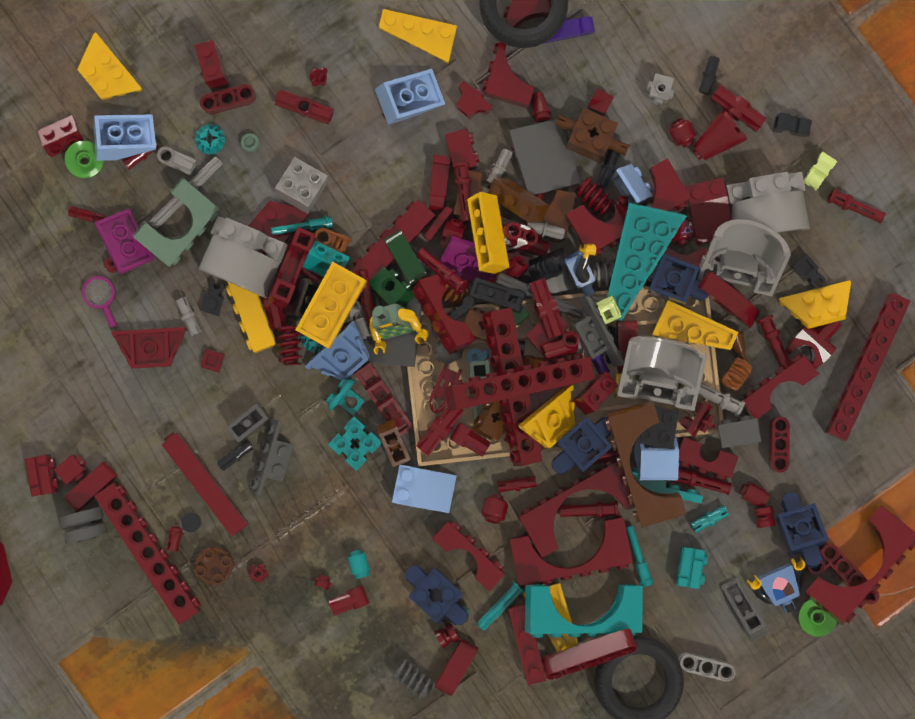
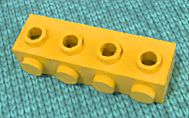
M479 192L467 199L479 271L497 274L509 268L497 195Z
M228 282L226 289L229 296L234 298L235 303L232 305L236 315L240 314L242 321L239 324L243 333L246 332L249 338L246 340L249 350L258 353L277 346L259 295Z

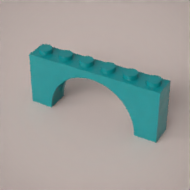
M618 584L617 595L609 611L599 620L584 625L571 624L557 612L552 602L550 586L526 585L525 632L531 634V637L540 638L543 637V634H550V637H562V634H569V637H580L582 633H587L589 637H598L599 633H606L608 635L623 629H631L633 636H636V633H642V585Z

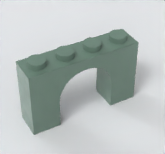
M184 178L177 182L170 193L185 204L190 211L191 223L188 230L179 237H165L144 221L132 235L169 267L171 264H177L181 259L180 254L183 250L187 251L194 242L192 240L195 236H200L206 230L205 225L207 222H212L219 214L217 212L219 208Z

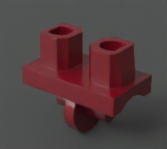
M697 401L695 411H693L697 413L694 420L685 416L680 424L693 437L697 435L699 430L703 433L706 432L708 427L714 430L715 425L711 423L714 416L709 414L713 407L705 401L704 403Z

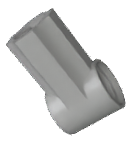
M166 146L160 148L157 153L159 161L166 166L191 175L194 171L197 160ZM165 152H171L172 154L171 159L168 161H164L162 158Z

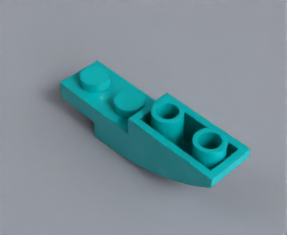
M633 468L631 471L635 479L649 490L658 493L679 492L682 500L702 504L703 496L698 495L699 491L687 489V492L680 491L679 486L671 484L667 488V480H639L638 470Z

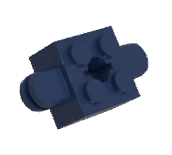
M667 254L662 255L659 263L647 279V281L651 282L647 293L669 300L680 306L686 304L688 297L704 301L709 296L698 288L702 282L696 279L700 267Z
M608 416L600 418L595 424L586 417L556 443L562 450L551 463L556 473H566L573 466L582 473L613 447L606 439L613 433L612 431L608 432L605 420H608Z
M787 493L782 499L785 513L777 516V525L789 556L800 553L805 565L809 568H815L821 563L823 558L819 546L827 544L829 538L815 503L803 507L797 493Z
M417 566L410 567L407 570L406 580L415 588L409 595V598L436 623H441L445 618L454 625L466 623L469 616L468 612L459 604L466 594L439 569L434 568L429 574Z

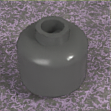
M439 341L436 344L434 355L439 362L442 361L444 364L449 365L461 359L464 350L449 355L443 347L442 341Z

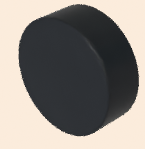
M195 513L186 514L181 520L182 528L187 532L197 531L201 526V518Z

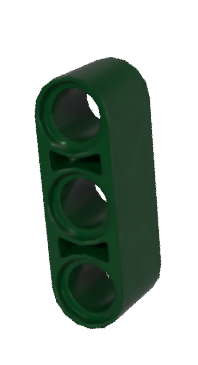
M401 230L384 239L412 288L419 280L428 277Z

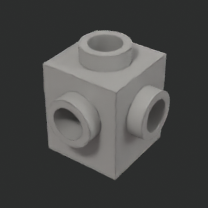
M655 73L652 82L649 81L646 93H649L648 99L656 105L666 104L668 99L672 100L675 88H672L674 78Z

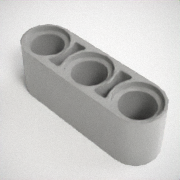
M684 652L678 657L681 668L686 672L721 681H731L735 677L734 667L726 661L690 652ZM687 657L692 658V664L685 667L683 665L684 659ZM705 662L711 663V668L708 671L702 670V665ZM723 667H729L730 669L729 674L726 676L721 675Z

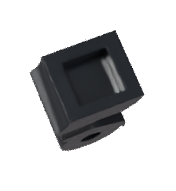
M780 112L775 116L773 132L782 133L788 130L793 136L809 137L812 120Z

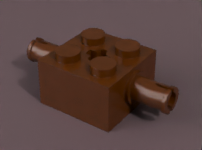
M583 108L578 120L573 121L559 114L555 126L563 128L571 134L566 149L598 163H601L606 150L611 149L625 156L630 146L614 139L615 136L613 135L618 125L617 122Z

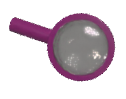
M102 276L88 279L82 288V297L85 303L92 308L102 309L110 329L116 327L117 323L109 307L116 297L114 284Z

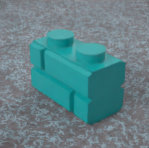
M685 546L680 547L675 579L676 585L700 589V585H704L705 574L702 571L703 566H706L708 562V554H705V550Z

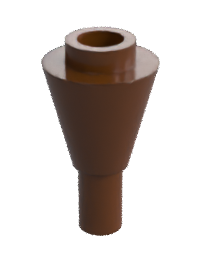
M734 329L739 333L732 348L739 358L748 362L745 353L744 331Z

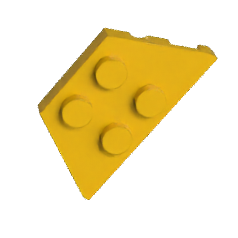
M95 32L77 69L102 100L110 99L113 96H123L135 91L141 92L143 89Z
M851 281L779 298V305L789 309L791 315L799 319L808 329L845 320Z
M573 384L564 386L518 425L521 430L545 448H551L575 427V402H571V391L574 390Z

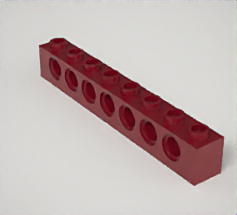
M895 293L887 294L824 433L841 441H847L911 302L910 300Z
M512 307L482 313V323L487 334L486 343L490 349V362L494 372H497L498 375L504 374L503 370H505L506 364L509 369L515 368V371H520L523 361ZM498 326L501 328L500 334L497 331ZM502 345L505 348L504 353L501 350ZM519 377L518 382H519V384L521 385L522 380H521V378ZM503 381L501 382L502 389H504ZM529 394L498 401L502 408V421L506 428V441L510 447L509 456L513 466H525L542 461L539 443L523 430H518L517 428L518 422L522 423L533 413ZM514 402H515V404H516V410H515V411H514V409H513V404H514ZM522 441L524 442V447H523V449L521 448V442H522Z
M582 354L572 355L570 360H566V357L554 359L555 363L549 364V361L537 363L538 367L532 368V365L521 366L520 371H515V368L503 370L504 374L498 375L497 372L488 373L486 378L480 379V376L468 378L469 382L463 383L462 380L451 381L450 386L444 387L448 411L460 410L594 380L591 357H583ZM519 377H520L521 380H522L521 385H520L519 382H518ZM502 381L504 382V389L501 387ZM484 385L487 386L486 393L484 392ZM467 388L470 391L469 397L466 395Z
M118 482L112 483L94 495V497L178 625L201 611V604L195 596L192 597L190 594L188 583L185 580L182 581L178 574L180 572L178 568L169 562V555L164 548L161 549L157 542L159 540L154 532L150 533L146 527L148 523L143 516L140 517L136 510L138 508L133 500L129 501L125 495L127 491L124 486L118 484ZM115 499L121 500L122 507L120 509L114 507ZM126 515H130L132 517L133 521L131 525H127L124 522V518ZM136 531L142 532V541L135 539ZM147 547L153 549L154 554L152 557H148L145 554ZM157 563H161L164 566L163 573L156 571ZM168 579L174 581V589H169L166 586ZM179 595L185 598V605H179L177 603V597Z

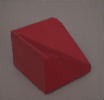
M597 89L587 108L605 116L614 97Z

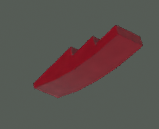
M708 271L698 287L709 295L710 299L719 304L720 308L749 328L752 327L760 313L751 302L713 272Z
M370 361L354 372L385 420H395L401 436L414 428V425Z

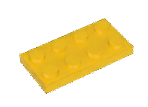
M332 262L295 330L330 349L367 280Z

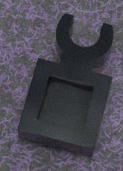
M805 254L791 267L803 281L809 278L810 285L814 289L818 288V285L815 283L817 278L821 282L826 281L823 275L816 273L819 267L808 254Z
M212 280L210 283L211 293L205 292L200 311L219 316L224 298L220 297V293L225 290V284L222 283L220 289L216 290L214 287L215 281Z

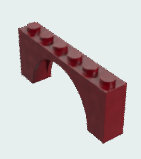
M512 0L510 7L506 6L504 12L505 23L516 28L529 19L547 17L551 9V0ZM502 42L495 43L493 54H496L495 60L490 61L488 67L490 77L489 80L485 79L482 89L485 90V97L529 109L534 86L526 84L513 73L506 58V44Z
M667 158L652 166L649 170L654 185V197L651 207L666 211H672L677 208L679 211L688 206L687 202L691 198L669 159ZM584 205L566 214L565 218L582 248L585 244H594L596 246V254L593 257L603 253V248L607 246L612 248L620 243L619 239H621L624 225L604 223L591 215Z
M613 458L604 463L605 467L601 470L593 469L587 473L588 477L583 480L580 477L572 481V486L566 490L564 487L554 492L555 496L552 498L544 497L537 502L538 506L534 508L529 506L520 511L522 515L519 518L542 558L559 549L554 536V519L560 505L572 494L582 490L596 489L607 492L615 497L625 510L634 506V504L630 505L627 493H630L629 486H624L621 476L625 475L624 469L619 468L617 460L615 461Z
M882 505L874 512L867 523L877 534L883 549V562L877 574L869 581L853 587L832 585L818 577L805 593L810 600L842 626L845 622L849 624L856 616L854 612L858 607L862 609L869 601L867 597L870 593L874 595L881 587L879 584L883 578L887 580L894 572L892 570L895 564L899 566L904 561L906 551L908 549L912 551L915 548V531Z
M624 517L603 520L604 534L600 547L588 561L574 567H559L543 560L533 549L528 535L509 538L518 585H523V588H526V585H534L535 582L540 581L542 584L552 583L555 578H560L561 580L572 579V575L575 574L583 577L591 575V571L598 570L599 573L610 571L611 567L617 566V569L628 568V564L633 563Z

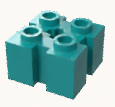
M354 416L344 427L347 432L343 436L338 433L328 446L338 455L342 453L347 455L348 458L345 461L358 471L368 460L365 455L368 452L373 454L381 446L382 441L373 432H370L368 435L364 431L366 426ZM358 438L360 440V447L353 448L351 441Z

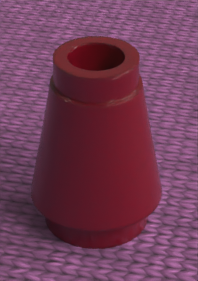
M543 92L534 93L532 95L533 118H535L536 122L549 120L551 111Z

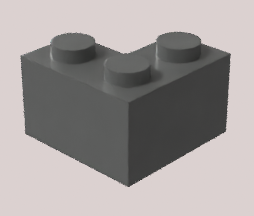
M747 415L738 417L739 421L734 422L732 419L721 420V424L717 425L721 448L761 442L757 418Z

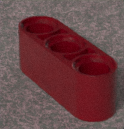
M242 84L202 96L200 106L205 113L213 115L252 104L256 99V93L250 85ZM244 91H251L249 98H242ZM226 96H232L233 99L230 103H224ZM208 101H214V106L212 108H205V105Z
M637 320L616 321L617 349L621 351L624 362L629 340L638 336ZM624 365L617 366L618 374L622 373Z
M774 417L769 422V467L774 472L782 473L789 468L790 423L785 417ZM778 420H781L784 425L780 431L775 427V423ZM778 439L783 442V447L780 450L775 447V442ZM778 458L783 461V466L780 469L775 467V461Z
M104 461L63 499L77 513L95 498L94 495L105 489L118 475Z
M462 638L434 687L452 696L479 648Z

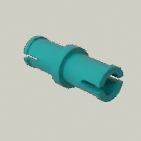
M722 505L710 513L706 512L704 516L690 522V526H692V530L696 534L708 526H714L721 519L728 517L729 512H726L728 511L727 508Z

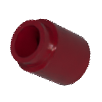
M750 481L748 484L744 483L739 492L742 495L741 499L757 507H764L770 496L766 489Z

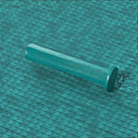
M514 581V585L477 622V625L483 631L522 592L525 593V590L517 582Z

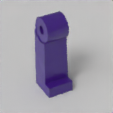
M593 17L565 20L557 34L543 44L594 33Z

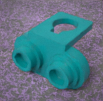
M344 378L338 385L340 388L339 394L335 395L332 393L326 400L330 411H333L338 404L352 415L358 411L364 403V399L350 389L355 380ZM346 395L357 399V405L354 408L347 406L344 399Z

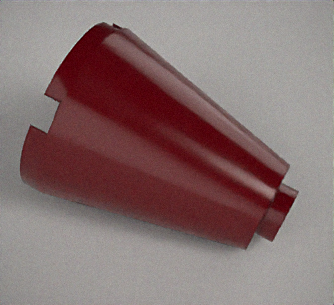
M723 109L693 145L695 148L693 152L699 160L702 158L708 160L745 142L747 137Z

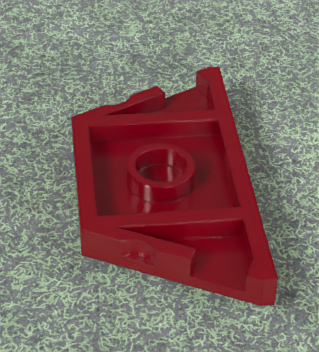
M269 201L248 227L285 243L294 232L272 235L271 228L303 223L311 213L307 214L296 207Z
M187 328L112 331V336L116 339L131 369L171 367Z

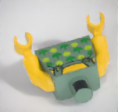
M398 304L384 307L377 306L372 311L369 328L373 340L376 341L374 346L375 354H378L379 348L385 353L387 345L385 341L381 340L382 338L388 339L416 331L415 341L421 344L422 338L426 342L429 333L427 330L421 329L422 325L414 311Z

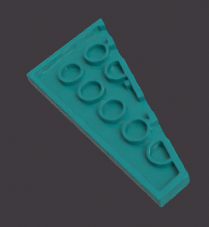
M629 202L607 298L610 296L614 297L621 312V318L617 320H623L634 299L644 286L649 275H651L687 215Z

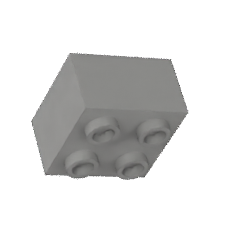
M294 157L275 187V196L309 214L327 185L328 175Z

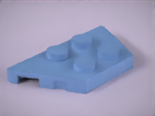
M351 321L339 332L331 348L328 349L324 346L306 363L305 367L307 369L312 367L321 370V374L333 376L341 381L344 378L350 377L370 357L355 322Z

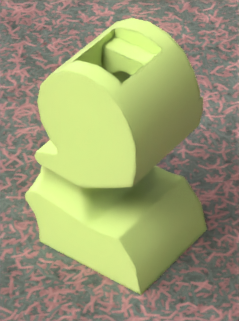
M824 152L818 155L816 159L818 163L812 166L804 178V184H807L815 191L837 162Z
M613 296L597 302L599 312L605 324L621 318V312Z

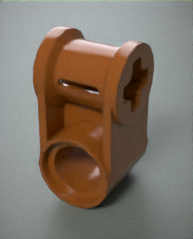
M320 228L315 232V241L346 255L345 251L349 242H352L351 238L326 228ZM320 233L328 234L329 238L326 242L318 240Z

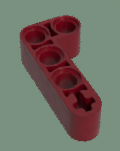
M829 543L819 546L823 558L816 570H812L806 565L804 567L806 571L815 575L823 573L830 567L847 587H853L851 579L854 576L859 578V582L855 586L868 581L838 547ZM828 547H831L833 551L830 557H826L824 553ZM844 561L846 568L843 571H839L838 564ZM877 591L874 595L870 593L871 597L870 599L867 598L869 601L866 604H875L879 600V592Z

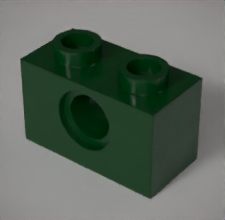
M383 266L370 281V286L389 305L398 304L405 308L414 297V293L410 291L412 287L405 280L401 282L398 279L400 275L394 269L389 271Z

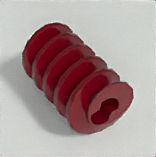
M589 177L573 192L579 190L577 197L584 195L582 202L589 201L587 207H595L593 214L600 212L598 219H601L613 207L614 199L612 198L607 201L606 199L609 194L601 195L603 188L596 190L598 183L591 184L592 177Z
M283 326L277 329L278 332L283 333L277 337V339L283 341L278 344V347L283 348V350L278 351V355L283 356V358L278 359V362L283 365H302L301 362L297 361V359L302 358V355L297 354L298 351L302 350L301 347L296 346V344L302 342V340L296 338V336L302 334L295 330L297 326Z

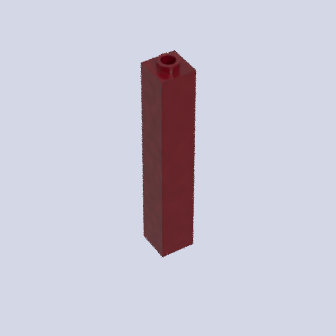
M172 432L165 437V442L162 444L163 448L231 537L249 525V522L180 433L174 434Z

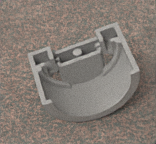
M782 172L749 178L746 182L725 186L731 220L740 219L758 222L777 233L795 230L807 231L810 229L803 193L806 190L802 172L792 174Z
M218 216L211 231L213 236L201 261L199 270L267 298L289 245L234 220Z
M740 219L727 221L717 228L706 256L703 255L699 264L700 268L697 279L703 280L707 272L710 271L724 281L753 287L754 293L772 297L791 256L789 246L776 231L761 223ZM759 263L766 269L765 271H758Z
M654 336L633 337L629 340L617 396L635 400L637 398L672 404L676 408L695 411L707 356L702 350L680 341ZM633 375H638V379L635 380ZM678 382L685 385L686 387L683 389H678Z

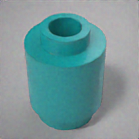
M361 549L350 552L347 560L355 579L369 576V570L371 569L366 552L362 553Z

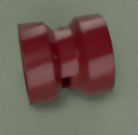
M773 506L753 509L754 515L757 516L756 528L776 525L775 519L772 517L774 512Z
M451 622L445 628L434 631L442 648L447 647L452 641L460 640Z

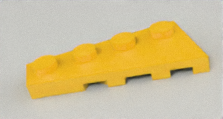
M383 9L379 24L380 30L400 40H404L410 45L449 64L457 30L456 25Z
M667 300L651 336L731 350L739 332Z
M561 583L549 585L552 602L557 612L566 621L573 624ZM548 634L557 652L579 645L577 637H569V634H562V637H550V634Z

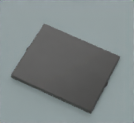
M557 119L534 123L533 125L508 131L525 189L533 195L556 191L557 189L581 183L572 151L566 149L568 144L566 131L555 126Z
M377 294L381 299L380 306H388L389 304ZM413 297L405 308L414 311L420 321L422 306L418 299ZM414 331L388 339L382 338L381 340L385 341L387 346L385 353L379 348L378 354L374 353L376 341L372 337L365 339V346L370 354L366 362L386 364L387 366L415 367L418 344L415 341L417 332Z

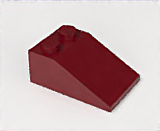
M723 177L685 187L691 198L687 202L689 218L693 222L696 245L711 242L717 228L721 224L731 221L728 196Z

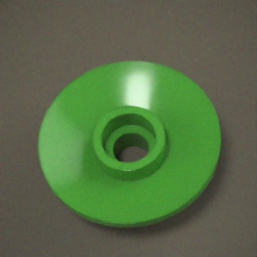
M78 141L72 144L66 151L65 165L69 172L78 178H91L97 175L103 167L104 161L96 160L95 144L92 142ZM85 158L88 160V163L82 164L81 160Z
M810 599L799 610L798 619L800 626L809 635L816 637L825 636L837 624L835 619ZM815 613H819L820 615L819 619L814 620L813 615Z

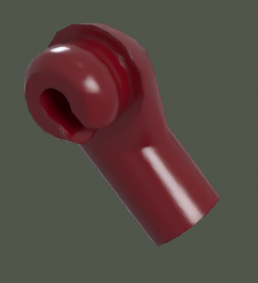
M621 195L616 201V206L621 215L625 217L628 209V197Z

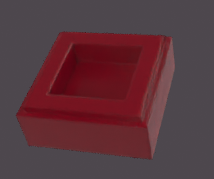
M206 349L200 367L220 373L225 354Z

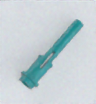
M324 215L323 218L308 219V222L272 227L271 234L295 232L298 227L304 230L309 229L310 232L320 228L329 230V228L333 227L331 216L327 217V215Z
M634 526L626 527L637 562L635 567L640 579L639 584L643 587L653 585L652 581L654 578H651L647 562H644Z

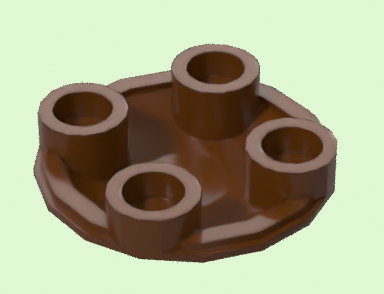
M206 548L196 558L195 574L207 584L220 585L232 574V558L222 548Z

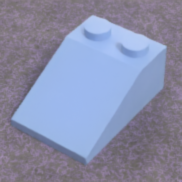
M432 69L384 82L375 89L388 125L445 105Z
M153 115L94 116L93 129L97 161L119 160L156 150Z
M632 164L618 168L611 180L620 194L628 197V204L630 202L641 205L651 199L653 190L647 182H643L641 178L643 175L637 166L634 167Z
M400 464L392 503L449 513L457 475Z

